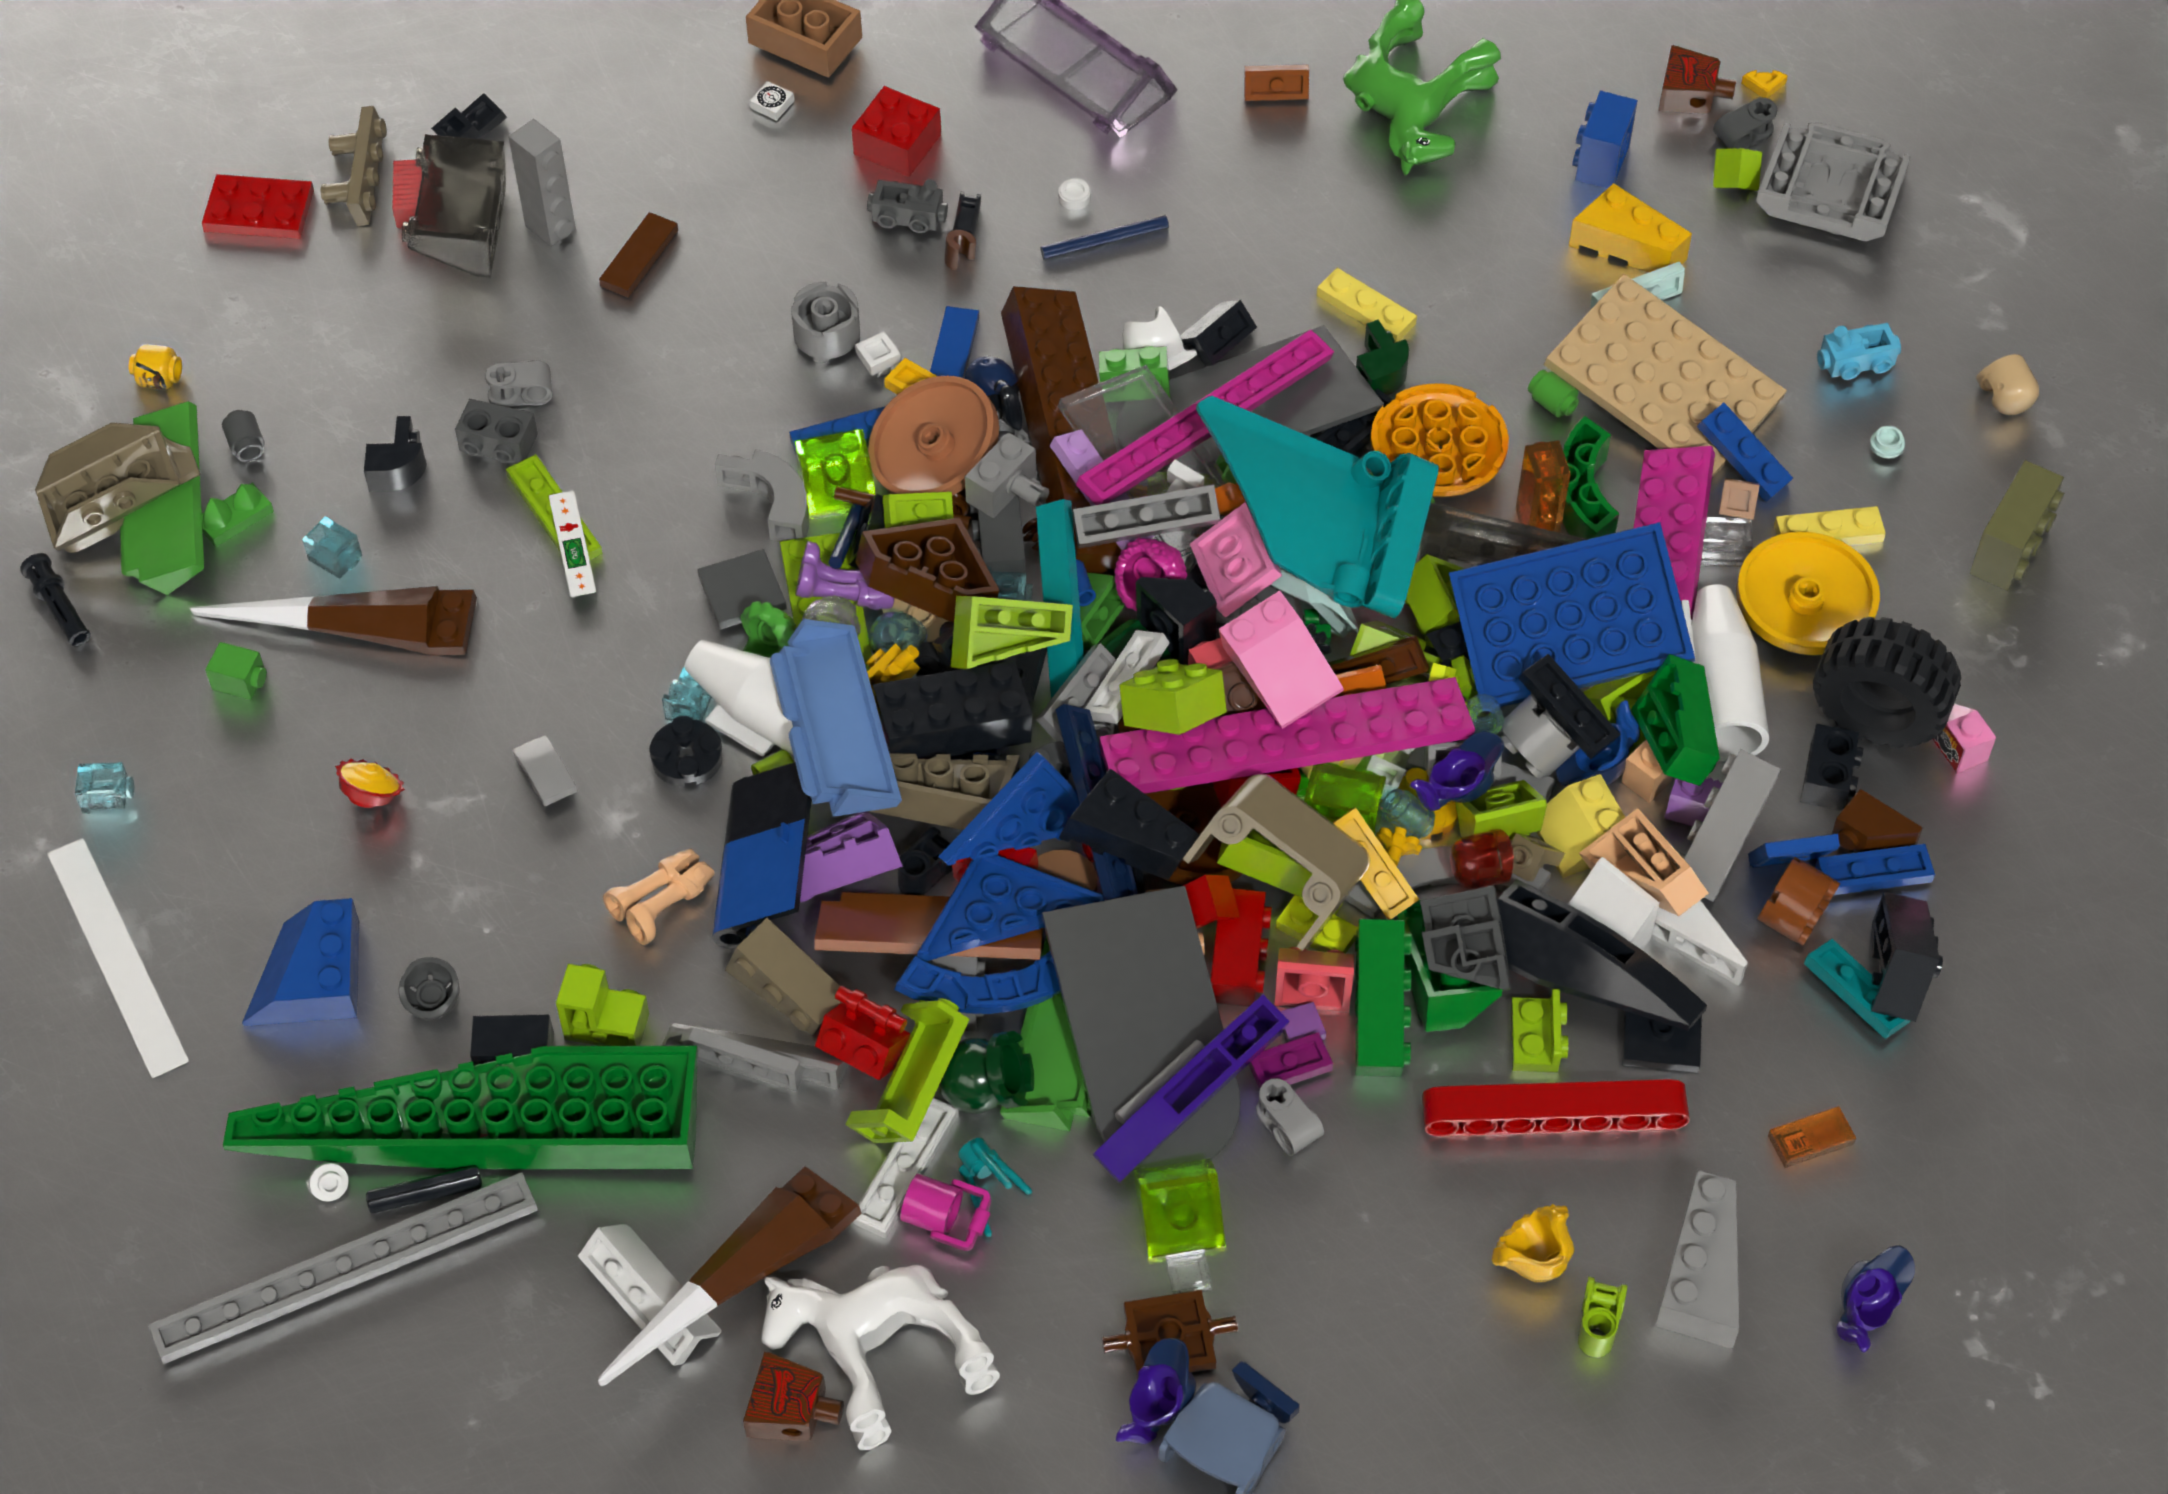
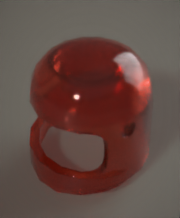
M1494 829L1487 833L1465 836L1457 840L1450 851L1451 870L1455 880L1464 888L1478 889L1507 884L1511 880L1514 859L1513 849L1508 835L1503 830ZM1497 845H1498L1499 853H1500V857H1501L1502 869H1501V866H1500V861H1499V856H1498Z

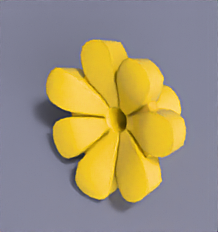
M1396 826L1393 833L1389 828L1381 827L1379 832H1376V837L1396 866H1398L1401 856L1409 854L1419 855L1423 848L1419 845L1420 840L1415 836L1406 837V828Z

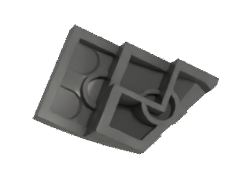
M1494 886L1420 901L1426 932H1422L1429 970L1505 991L1511 990L1503 926L1496 888Z

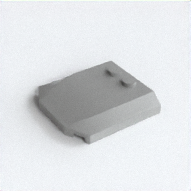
M1808 123L1807 129H1790L1791 124H1784L1757 194L1756 202L1769 216L1865 242L1884 236L1908 168L1910 156L1904 154L1902 159L1889 150L1891 144L1883 139L1827 124Z

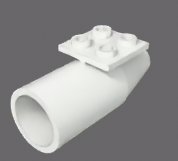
M1709 585L1697 593L1692 620L1689 600H1681V605L1695 655L1694 663L1703 665L1705 668L1720 756L1718 761L1726 762L1730 753L1737 756L1740 749L1754 756L1759 754L1768 745L1769 732L1757 644L1732 590L1725 585Z
M706 640L699 641L686 659L685 671L718 703L705 719V723L762 757H765L774 745L793 755L788 736L793 725L792 721L783 715L770 665V658Z

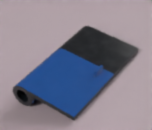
M795 762L756 775L743 777L732 785L712 934L713 941L722 947L736 949L750 934L751 926L762 923L766 918L773 920L799 912L812 799L811 796H808L802 790Z

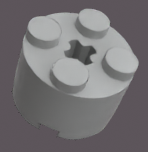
M815 282L797 292L791 307L794 340L801 351L812 356L814 361L825 363L832 358L845 355L855 348V344L860 342L859 309L857 298L848 287L838 284V287L827 286V282Z
M1532 693L1499 723V731L1502 734L1501 738L1504 741V746L1513 754L1519 751L1528 760L1525 763L1528 770L1538 779H1541L1544 775L1550 776L1580 748L1573 739L1568 737L1565 730L1543 705L1536 701Z

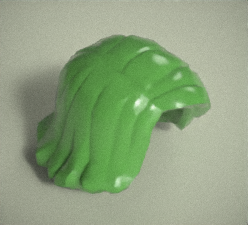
M760 601L752 602L751 606L744 609L740 617L742 626L749 637L743 651L771 658L774 653H779L783 646H789L788 640L797 628L794 620L784 611L773 607L768 601L762 604Z

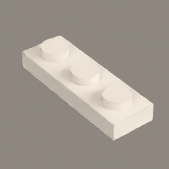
M1135 631L1085 707V709L1090 710L1093 721L1115 724L1119 722L1123 716L1119 684L1133 678V674L1136 672L1154 668L1170 643L1164 633Z

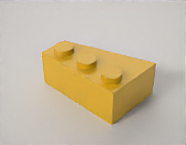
M1613 183L1573 219L1569 246L1579 249L1581 245L1599 251L1598 256L1608 259L1609 255L1628 261V266L1652 272L1676 262L1683 264L1688 257L1692 233Z

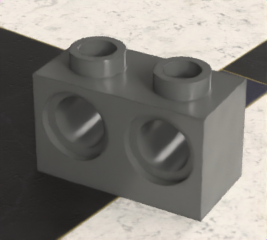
M469 399L455 428L460 451L473 456L481 455L494 458L503 463L511 462L516 464L527 459L538 435L534 413L475 399Z

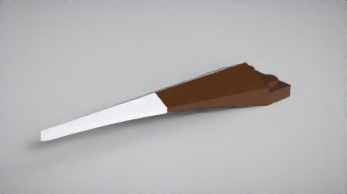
M438 586L196 606L189 609L194 616L305 629L375 642L431 656L466 655L477 597L474 590H439Z
M806 1166L782 1188L775 1187L599 1376L598 1382L600 1386L607 1385L662 1343L744 1289L801 1256L834 1240L862 1214L859 1204Z

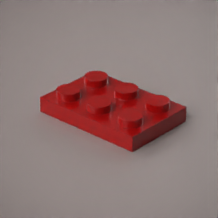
M216 174L202 220L204 232L301 239L314 193L312 181Z

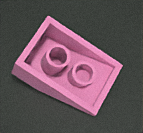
M1281 591L1276 592L1218 629L1224 650L1282 729L1344 691L1343 686L1303 621Z

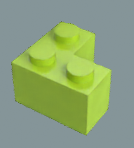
M567 965L556 1000L564 1039L596 1046H640L649 1017L646 995H641L637 991L623 989L621 991L609 989L605 970L599 969L594 965Z

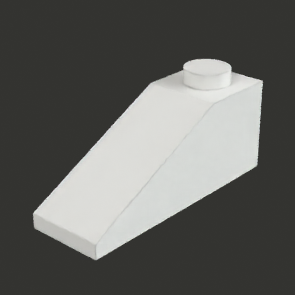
M1701 900L1680 916L1658 907L1651 936L1652 939L1737 986L1741 984L1748 962Z

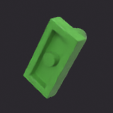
M253 482L251 484H241L236 493L225 500L210 498L205 512L202 513L203 534L215 547H218L273 513L272 503Z

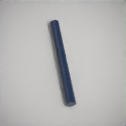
M1164 215L1041 246V255L1043 259H1048L1169 228L1167 216Z

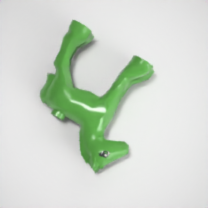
M1396 0L1394 7L1385 14L1379 28L1368 40L1370 48L1368 56L1362 54L1356 56L1354 65L1343 77L1345 86L1356 96L1355 102L1360 109L1364 111L1372 109L1391 120L1389 147L1394 155L1401 159V169L1405 176L1413 165L1420 166L1454 154L1456 143L1451 136L1428 132L1424 128L1430 126L1439 117L1446 105L1459 93L1489 90L1496 85L1499 77L1493 64L1501 59V53L1493 42L1482 38L1469 50L1459 55L1442 73L1426 82L1413 74L1392 67L1388 60L1390 51L1394 47L1411 43L1423 36L1421 21L1425 12L1420 0Z

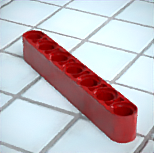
M1673 1079L1438 1086L1429 1088L1422 1093L1425 1132L1439 1137L1671 1130L1684 1127L1690 1122L1685 1084L1682 1081Z

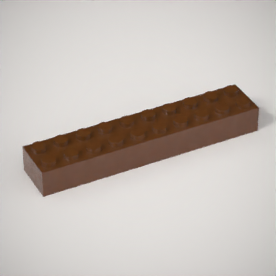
M1013 286L1001 311L1014 371L1018 377L1017 383L1020 388L1019 392L1032 447L1036 449V464L1041 485L1049 489L1046 504L1066 499L1071 501L1072 511L1077 508L1089 507L1091 505L1050 447L1054 437L1082 429L1103 461L1116 453L1076 292ZM1074 528L1076 559L1084 563L1087 573L1115 576L1116 562L1122 551L1118 544L1113 542L1078 549Z

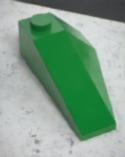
M1418 900L1394 917L1395 920H1405V932L1411 933L1412 937L1411 955H1404L1406 968L1411 969V988L1416 1008L1426 1032L1463 1028L1502 996L1503 990L1429 970L1422 932H1426L1421 900Z

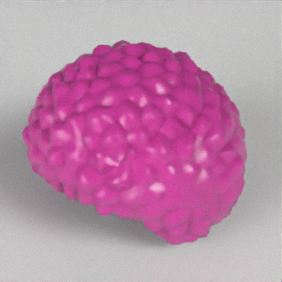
M1140 537L1133 542H1129L1126 549L1121 551L1114 571L1118 596L1126 608H1131L1134 611H1137L1136 581L1141 577L1185 580L1187 577L1184 560L1177 548L1163 541Z

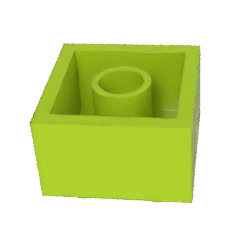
M1175 659L1162 660L1157 663V667L1151 670L1136 672L1133 674V678L1119 684L1124 726L1181 735L1227 712L1222 670L1207 668L1206 664L1183 665L1179 664L1178 660Z

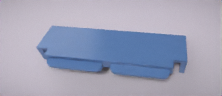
M803 619L788 640L789 646H783L779 653H774L770 658V665L783 715L792 721L793 725L788 736L802 790L805 794L811 796L813 804L829 802L833 817L897 807L902 798L855 626Z

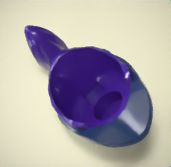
M1484 731L1475 733L1458 748L1452 749L1447 757L1432 767L1429 782L1416 779L1410 783V787L1416 790L1419 801L1430 811H1436L1450 801L1466 803L1476 800L1485 794L1494 783L1493 768L1503 752L1504 741L1494 733Z
M1895 1245L1887 1248L1871 1261H1857L1848 1271L1842 1283L1841 1300L1844 1313L1837 1324V1334L1847 1343L1858 1346L1863 1353L1867 1352L1871 1346L1867 1331L1882 1327L1887 1323L1893 1310L1901 1303L1903 1294L1914 1278V1259L1905 1247Z
M1177 1338L1163 1339L1157 1342L1149 1351L1143 1367L1138 1372L1137 1381L1129 1397L1133 1421L1120 1427L1116 1434L1117 1442L1131 1441L1138 1444L1152 1442L1156 1438L1161 1426L1175 1421L1179 1413L1194 1397L1196 1381L1189 1371L1188 1349L1182 1340Z

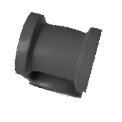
M1767 98L1754 99L1750 103L1722 115L1715 123L1713 131L1729 149H1748L1772 136L1774 130L1772 120L1777 115V106L1772 100Z

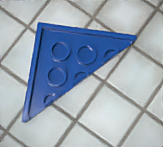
M1036 752L938 857L949 866L956 864V861L970 857L972 860L998 855L1000 850L1009 848L1020 850L1041 845L1044 840L1058 839L1068 819L1080 806L1077 792L1039 752Z
M998 855L972 860L919 949L917 957L924 961H930L1044 928L1042 912L1105 901L1104 896Z

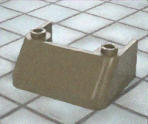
M1257 774L1248 778L1216 813L1186 853L1183 860L1188 864L1198 860L1215 837L1225 844H1237L1243 841L1252 829H1255L1312 873V876L1304 885L1302 897L1305 905L1319 917L1296 946L1303 951L1311 946L1366 873L1370 864V857L1365 847L1276 779L1267 774Z

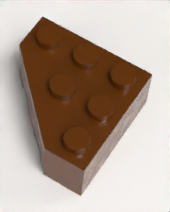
M960 517L862 532L856 564L870 588L950 622H954L956 596L998 598L1000 590Z

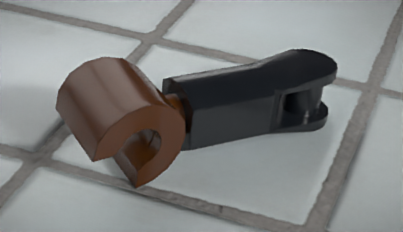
M960 192L953 231L947 234L944 260L947 267L951 270H958L959 254H964L968 260H975L976 239L974 236L980 211L981 194L973 197L965 195V192Z

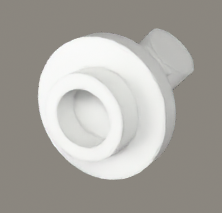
M326 1162L318 1165L311 1172L309 1179L305 1183L310 1193L319 1200L334 1201L345 1193L349 1180L341 1163Z

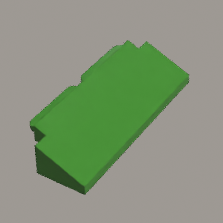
M188 401L133 418V424L158 426L167 439L180 445L189 446L200 471L197 405ZM200 476L176 487L124 517L123 524L120 527L121 570L123 575L127 577L133 576L139 579L140 583L165 595H169L204 569Z
M1047 935L1041 957L1050 951ZM1060 992L1044 1002L1027 1008L1020 1034L1023 1039L1018 1044L1023 1054L1030 1053L1032 1057L1034 1090L1026 1092L1025 1099L1029 1102L1027 1105L1009 1109L1001 1106L1000 1114L1004 1119L1070 1131L1074 1115L1091 1118L1092 1112Z

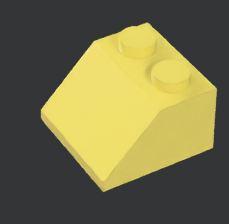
M1599 774L1568 785L1547 803L1542 829L1537 831V834L1542 841L1565 853L1560 865L1556 866L1561 877L1565 878L1590 869L1579 853L1623 820L1625 816L1602 775Z

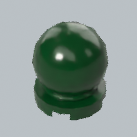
M1013 1030L993 1034L989 1041L985 1038H968L960 1041L939 1084L941 1095L952 1107L963 1113H984L998 1107L999 1104L1006 1109L1027 1105L1029 1102L1025 1099L1026 1092L1034 1090V1068L1030 1053L1023 1054L1018 1044L1023 1039L1022 1036Z

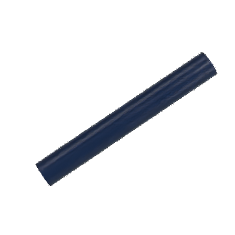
M852 504L829 559V565L834 569L840 568L844 562L856 533L861 510L864 506Z

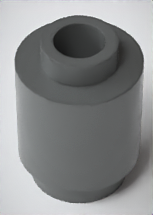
M244 410L230 412L222 422V429L231 453L242 462L258 459L264 452V439L254 414Z

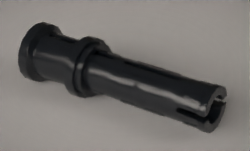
M44 553L29 556L22 562L20 571L33 584V593L38 599L46 602L54 618L68 638L70 645L72 644L75 647L85 644L90 639L91 633L87 630L76 609L63 591L64 580L60 575L55 574L51 568V559Z

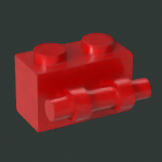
M840 986L835 994V999L842 1003L824 1015L815 1047L871 1077L881 1080L895 1069L911 1033L904 1030L908 1020L896 1014L897 1010L889 1005L880 1006L867 999L866 993L858 989L852 991L844 986Z

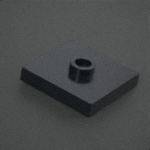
M1625 1011L1622 1065L1699 1073L1702 1016L1687 1031Z

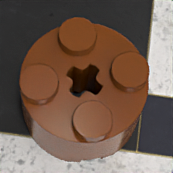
M1794 857L1776 885L1770 899L1767 900L1757 920L1793 942L1804 946L1841 883L1805 861Z

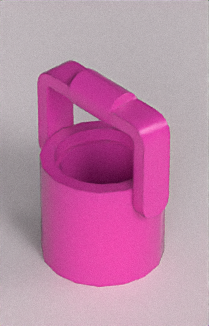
M917 1173L906 1192L900 1219L903 1222L931 1231L929 1237L935 1241L963 1251H970L974 1247L978 1235L982 1236L991 1214L988 1210L992 1199L987 1190L960 1180L953 1179L950 1185ZM963 1191L982 1198L980 1206L976 1208L969 1225V1233L965 1242L947 1236L957 1219L962 1203Z

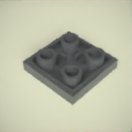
M764 549L697 569L698 577L719 629L742 623L741 614L746 607L751 606L752 602L760 601L762 604L768 601L775 608L780 610L787 609L785 598Z

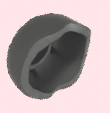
M424 957L413 961L407 967L399 983V998L403 1007L412 1015L424 1020H435L446 1015L455 1006L460 992L459 981L454 968L448 962L434 957ZM431 974L433 976V980H429L428 975ZM410 987H414L416 992L410 989Z

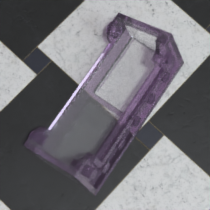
M995 0L974 26L982 36L979 41L992 52L999 49L1094 118L1095 120L1092 123L1105 134L1112 131L1121 138L1168 102L1178 90L1159 64L1149 57L1145 58L1142 55H1136L1060 0Z

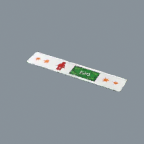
M568 491L549 495L570 597L595 593L596 587L575 492Z

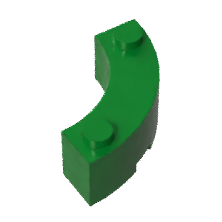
M1586 416L1575 425L1564 444L1556 484L1558 512L1567 532L1575 542L1616 533L1619 512L1607 502L1594 479L1600 466L1607 460L1611 434Z

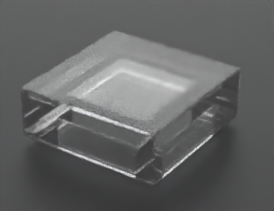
M1204 1249L1166 1255V1266L1173 1294L1202 1290V1292L1212 1290V1281Z

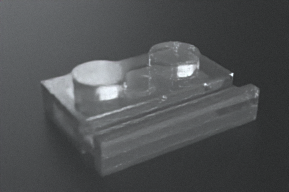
M1707 517L1701 565L1741 567L1747 555L1753 550L1752 519Z

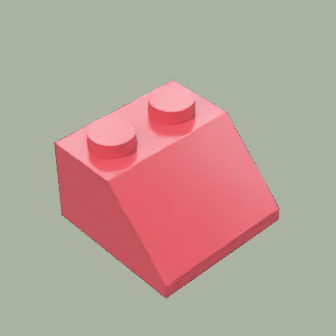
M1298 947L1279 948L1274 1006L1297 1007L1314 1002L1316 1009L1349 1012L1354 976V954H1345L1339 950L1322 952L1306 949L1302 951Z

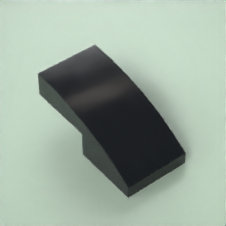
M483 93L462 113L455 107L431 129L453 150L469 144L488 133L507 117Z

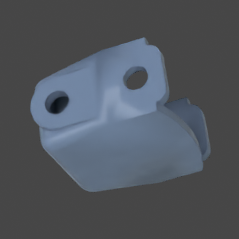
M1216 1382L1204 1383L1190 1403L1179 1413L1165 1434L1159 1447V1460L1166 1463L1176 1452L1180 1457L1204 1473L1223 1482L1238 1486L1235 1494H1252L1259 1484L1267 1465L1279 1448L1286 1429L1279 1425L1278 1419L1273 1414Z

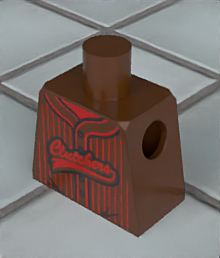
M1671 45L1658 111L1707 114L1711 112L1714 96L1733 100L1737 80L1718 77L1721 62L1718 58Z
M764 1351L743 1420L746 1437L809 1441L813 1437L817 1420L839 1425L843 1414L844 1401L824 1397L826 1392L824 1375L820 1372Z

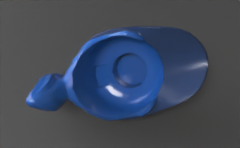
M1627 700L1622 701L1617 706L1615 713L1616 723H1611L1621 734L1619 738L1592 759L1579 748L1556 769L1557 780L1561 785L1568 786L1601 774L1608 786L1623 774L1626 758L1629 756V748L1637 742L1640 736L1639 725L1630 712Z

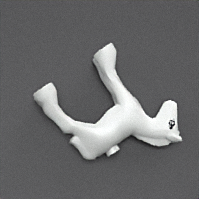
M914 1264L890 1270L888 1266L878 1267L869 1274V1282L842 1295L805 1278L789 1279L785 1282L777 1277H765V1283L770 1292L766 1296L767 1309L762 1329V1343L771 1350L783 1348L803 1324L809 1323L818 1330L829 1355L837 1362L852 1384L853 1392L845 1414L850 1430L853 1431L852 1434L856 1445L860 1450H872L886 1442L892 1432L885 1416L882 1398L877 1389L876 1382L867 1366L865 1354L867 1351L882 1345L900 1327L909 1323L938 1330L951 1340L956 1348L955 1366L967 1394L975 1395L991 1388L1000 1378V1373L992 1363L994 1355L989 1347L982 1342L978 1330L962 1316L952 1300H945L949 1291L942 1288L935 1281L931 1270L923 1265Z

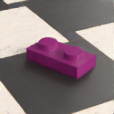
M1319 1032L1266 1049L1248 1064L1259 1089L1270 1079H1281L1291 1085L1333 1071L1332 1059Z

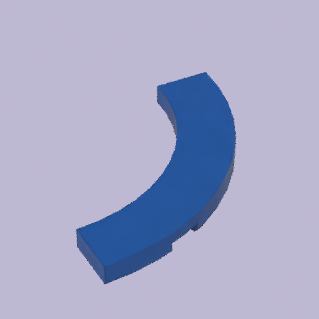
M1051 951L1042 956L1040 960H1036L1034 964L1019 971L1011 970L1002 973L985 974L984 977L962 976L961 972L935 966L915 956L894 989L916 1001H935L939 998L947 999L959 1007L958 1012L968 1014H995L1020 1010L1044 1002L1061 992Z

